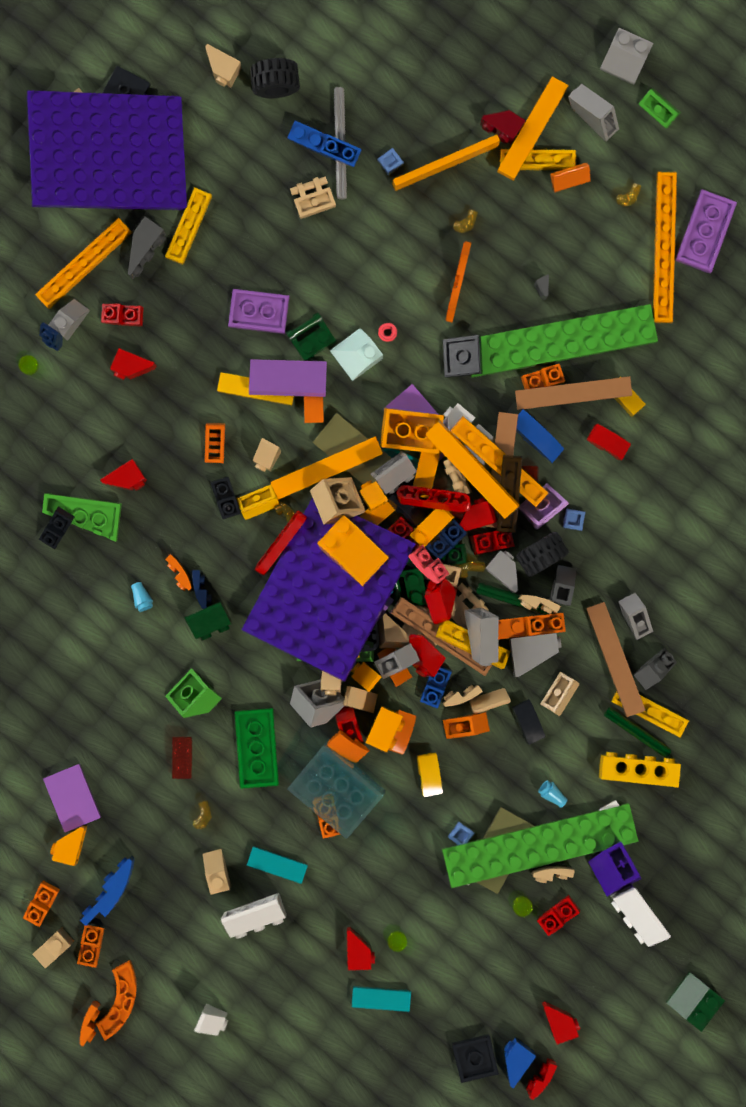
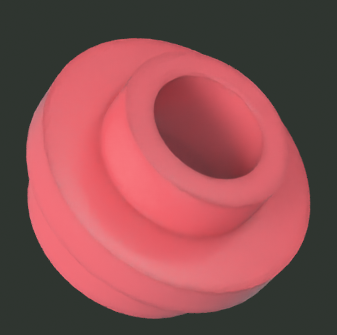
M384 323L379 327L378 335L382 341L391 342L397 336V329L391 323ZM390 330L391 335L386 336L384 331Z

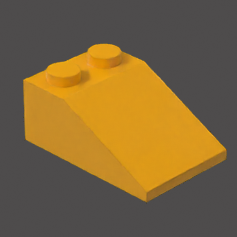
M384 408L380 446L383 448L439 454L440 450L425 434L439 420L443 423L444 415Z
M344 515L317 543L319 548L362 587L389 559L376 544Z

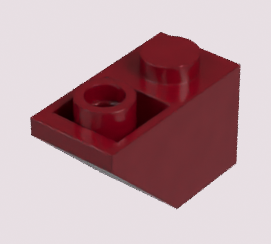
M508 110L483 115L480 125L487 133L498 135L501 142L512 145L526 120Z

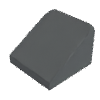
M549 274L536 280L534 285L543 301L548 297Z

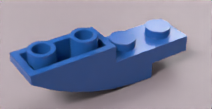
M294 121L287 139L311 151L351 167H355L362 149L297 121Z
M133 856L129 859L125 857L117 865L119 869L115 874L111 871L103 879L106 883L102 887L107 893L103 891L95 899L98 903L94 907L89 905L82 913L84 917L80 921L85 926L99 912L106 917L120 900L132 874L135 860Z

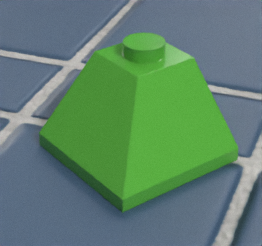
M192 668L165 696L183 718L209 713L222 699Z

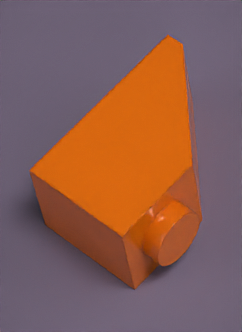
M486 712L443 720L446 739L474 736L490 731Z

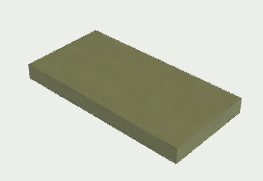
M336 413L312 443L328 456H332L364 442L368 438ZM382 451L383 455L346 471L362 484L370 480L374 483L375 480L371 473L389 461L391 457Z
M500 807L483 839L534 827V825ZM509 874L476 883L498 894Z

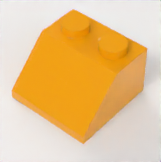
M384 706L381 707L366 743L384 752H388L389 749L393 750L397 739L394 737L397 731L401 732L405 721L402 720L404 716Z

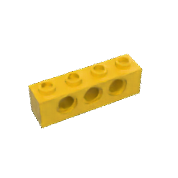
M606 752V755H601L599 778L679 788L681 764L675 763L676 759L664 758V761H657L656 757L645 756V759H638L637 755L626 754L625 757H619L618 753ZM619 762H624L625 769L622 772H617L616 765ZM638 764H643L644 771L641 774H637L635 771ZM658 766L663 768V773L660 776L655 775V768Z

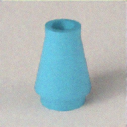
M142 582L131 585L135 608H138L139 612L152 608L153 600Z
M547 780L538 790L542 798L556 804L560 808L568 800L554 782Z

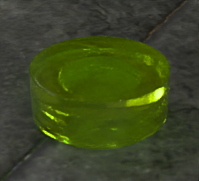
M26 355L19 360V369L24 374L33 375L38 371L39 363L33 356Z
M520 896L514 900L512 907L516 915L525 917L531 913L532 903L527 897Z
M401 931L392 932L388 936L389 948L395 952L405 949L407 945L405 934Z

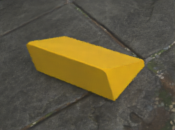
M633 390L632 396L614 398L631 417L646 405Z
M271 484L236 499L245 520L280 506Z

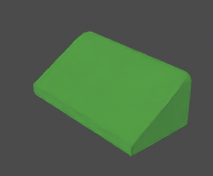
M654 88L650 89L639 102V105L666 129L681 113Z

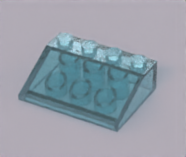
M327 741L287 788L345 839L352 834L370 813L386 791L354 763L329 748Z

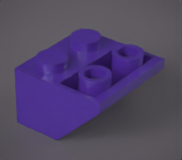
M622 842L604 850L588 862L607 897L641 879Z

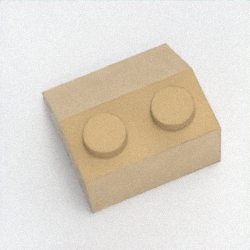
M352 477L322 479L310 490L323 524H335L343 515L350 519L365 512Z

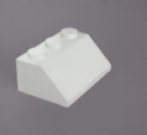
M629 885L611 895V898L614 900L611 904L617 912L622 911L625 915L623 918L624 922L629 928L633 926L637 932L634 935L641 944L645 943L650 947L671 937L635 887Z
M277 893L226 911L221 921L229 937L235 936L238 939L246 936L248 931L254 930V932L265 929V925L272 923L274 926L284 922L283 919L286 918L287 914L280 894Z

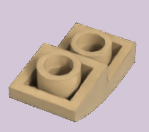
M521 595L518 598L522 601L520 605L528 610L531 608L537 609L539 604H541V609L551 614L552 612L557 613L561 607L550 600L537 596Z
M470 685L463 691L465 694L463 696L458 691L455 693L451 691L443 697L445 700L443 705L448 707L464 703L483 691L478 685L475 687Z
M347 686L343 705L374 713L378 694Z
M547 866L532 870L531 875L536 878L535 881L547 883V880L553 881L554 874H556L557 878L567 880L568 877L573 878L575 870L572 867Z

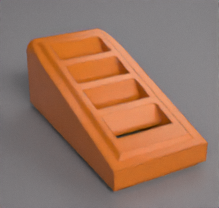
M206 423L205 463H224L225 424ZM210 429L221 430V433H210ZM210 437L221 438V441H210ZM209 445H219L220 449L209 448ZM209 453H220V457L209 456Z

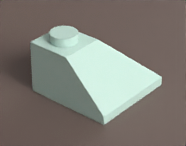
M361 328L330 350L352 381L383 359L381 351Z

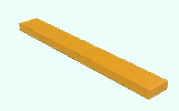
M677 172L657 173L653 294L654 323L673 322Z

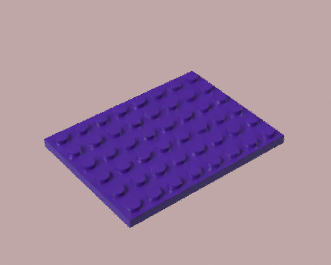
M27 90L32 207L185 210L187 207L181 96Z
M312 497L304 512L307 516L305 522L285 547L241 630L345 682L409 560L408 555L413 552L416 544L359 516L350 518L349 520L389 557L362 587L319 548L317 543L335 524H323Z

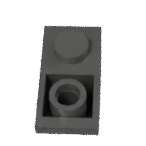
M557 565L550 601L564 606H571L575 588V568Z
M663 648L642 665L634 676L644 689L647 690L661 681L677 662L673 655L666 648Z

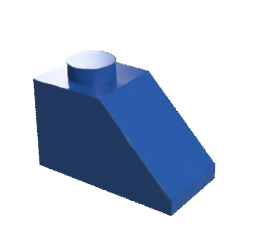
M516 1037L513 1041L510 1040L504 1048L508 1081L513 1089L536 1057L535 1052Z

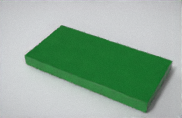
M273 708L235 711L240 789L279 786Z

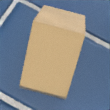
M385 613L377 622L379 648H402L408 645L409 635Z

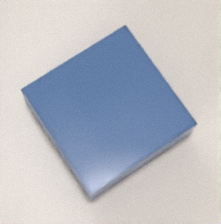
M393 148L377 159L388 176L404 165V162Z
M566 509L563 528L582 531L585 512Z
M458 822L448 835V838L457 845L468 843L475 833L461 822Z

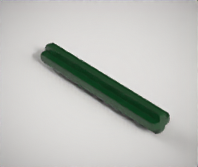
M479 583L477 586V594L525 608L520 605L522 601L518 599L521 595L483 583ZM539 604L537 609H530L541 614H548L547 612L541 609V604Z
M608 708L605 711L604 716L648 747L665 758L670 755L672 750L621 714L612 708Z

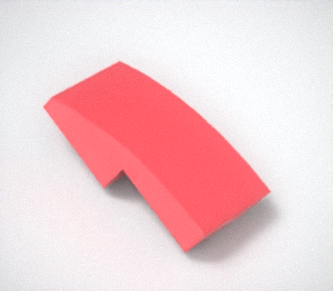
M424 545L419 546L408 555L413 564L436 584L449 575L440 559L433 560Z

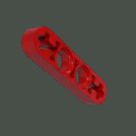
M409 485L401 486L397 490L398 501L404 505L454 512H466L471 507L470 497L466 493ZM422 495L429 496V498L426 500L420 499ZM444 497L448 499L446 502L438 501L440 498Z
M298 510L257 563L255 570L258 573L265 575L305 522L307 518L305 514Z

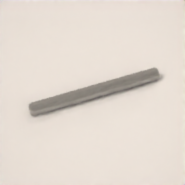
M336 87L334 88L335 138L346 142L344 88ZM336 161L337 199H346V165Z

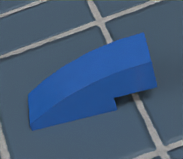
M524 409L519 413L516 432L548 461L553 463L564 450V447Z

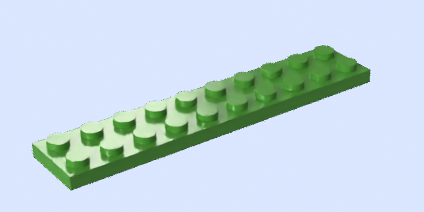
M651 304L481 336L483 374L471 375V378L657 343L658 338Z
M626 803L601 811L598 810L444 848L442 852L450 886L454 888L603 851L619 842L627 845L639 841L630 804Z

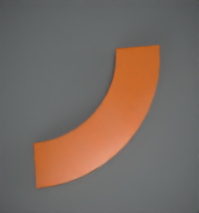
M465 241L463 243L445 319L448 322H453L471 242Z
M131 960L112 970L116 980V998L110 1011L101 1020L96 1022L104 1041L112 1037L124 1025L132 1012L136 999L137 981Z

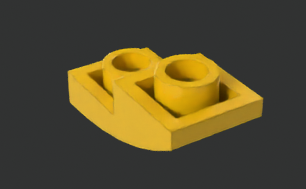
M436 752L418 755V772L421 777L423 796L442 794L441 776Z

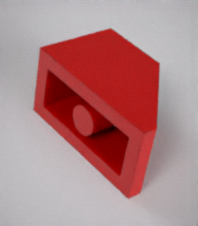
M119 348L110 370L114 373L113 376L121 380L125 378L133 379L155 370L156 364Z
M131 459L100 479V481L105 485L127 490L135 489L136 491L145 485L144 482L147 479L136 461Z
M485 498L474 500V504L466 511L459 525L465 531L497 522L493 506Z
M446 578L438 584L433 581H428L425 599L434 624L450 620L457 589Z
M410 634L409 644L411 643L412 647L416 650L420 660L412 665L416 669V673L422 677H435L446 658L424 636Z
M344 706L335 715L339 731L342 730L352 740L356 738L363 742L354 708Z
M347 927L348 970H371V964H375V952H371V946L351 927Z
M546 1001L542 1002L557 1045L579 1037L577 1031L580 1030L576 1018L573 1019L570 1013Z

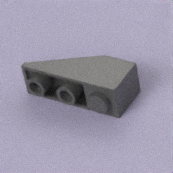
M147 217L143 218L133 234L128 275L132 280L135 276L138 277L142 273L143 265L146 261L149 262L153 258L156 247H160L166 239L164 229Z

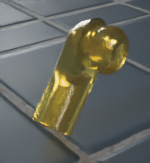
M635 183L632 184L629 193L617 196V204L622 206L634 204L638 198L641 186Z
M469 210L466 219L454 223V230L459 233L471 230L474 227L478 212Z
M283 502L275 505L276 513L278 515L284 513L287 522H289L294 515V511Z
M470 561L459 566L461 568L459 578H467L468 571L484 572L485 563Z
M207 800L198 803L201 814L193 821V826L196 829H204L211 819Z

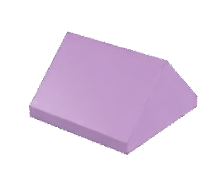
M549 484L543 486L548 495L537 507L528 500L518 507L536 530L569 504Z

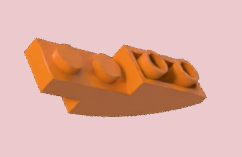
M563 613L499 620L498 639L566 632Z

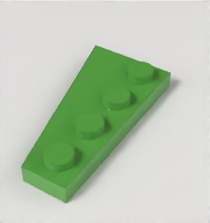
M49 493L44 494L42 513L53 516L59 506L75 516L71 524L117 542L122 503Z

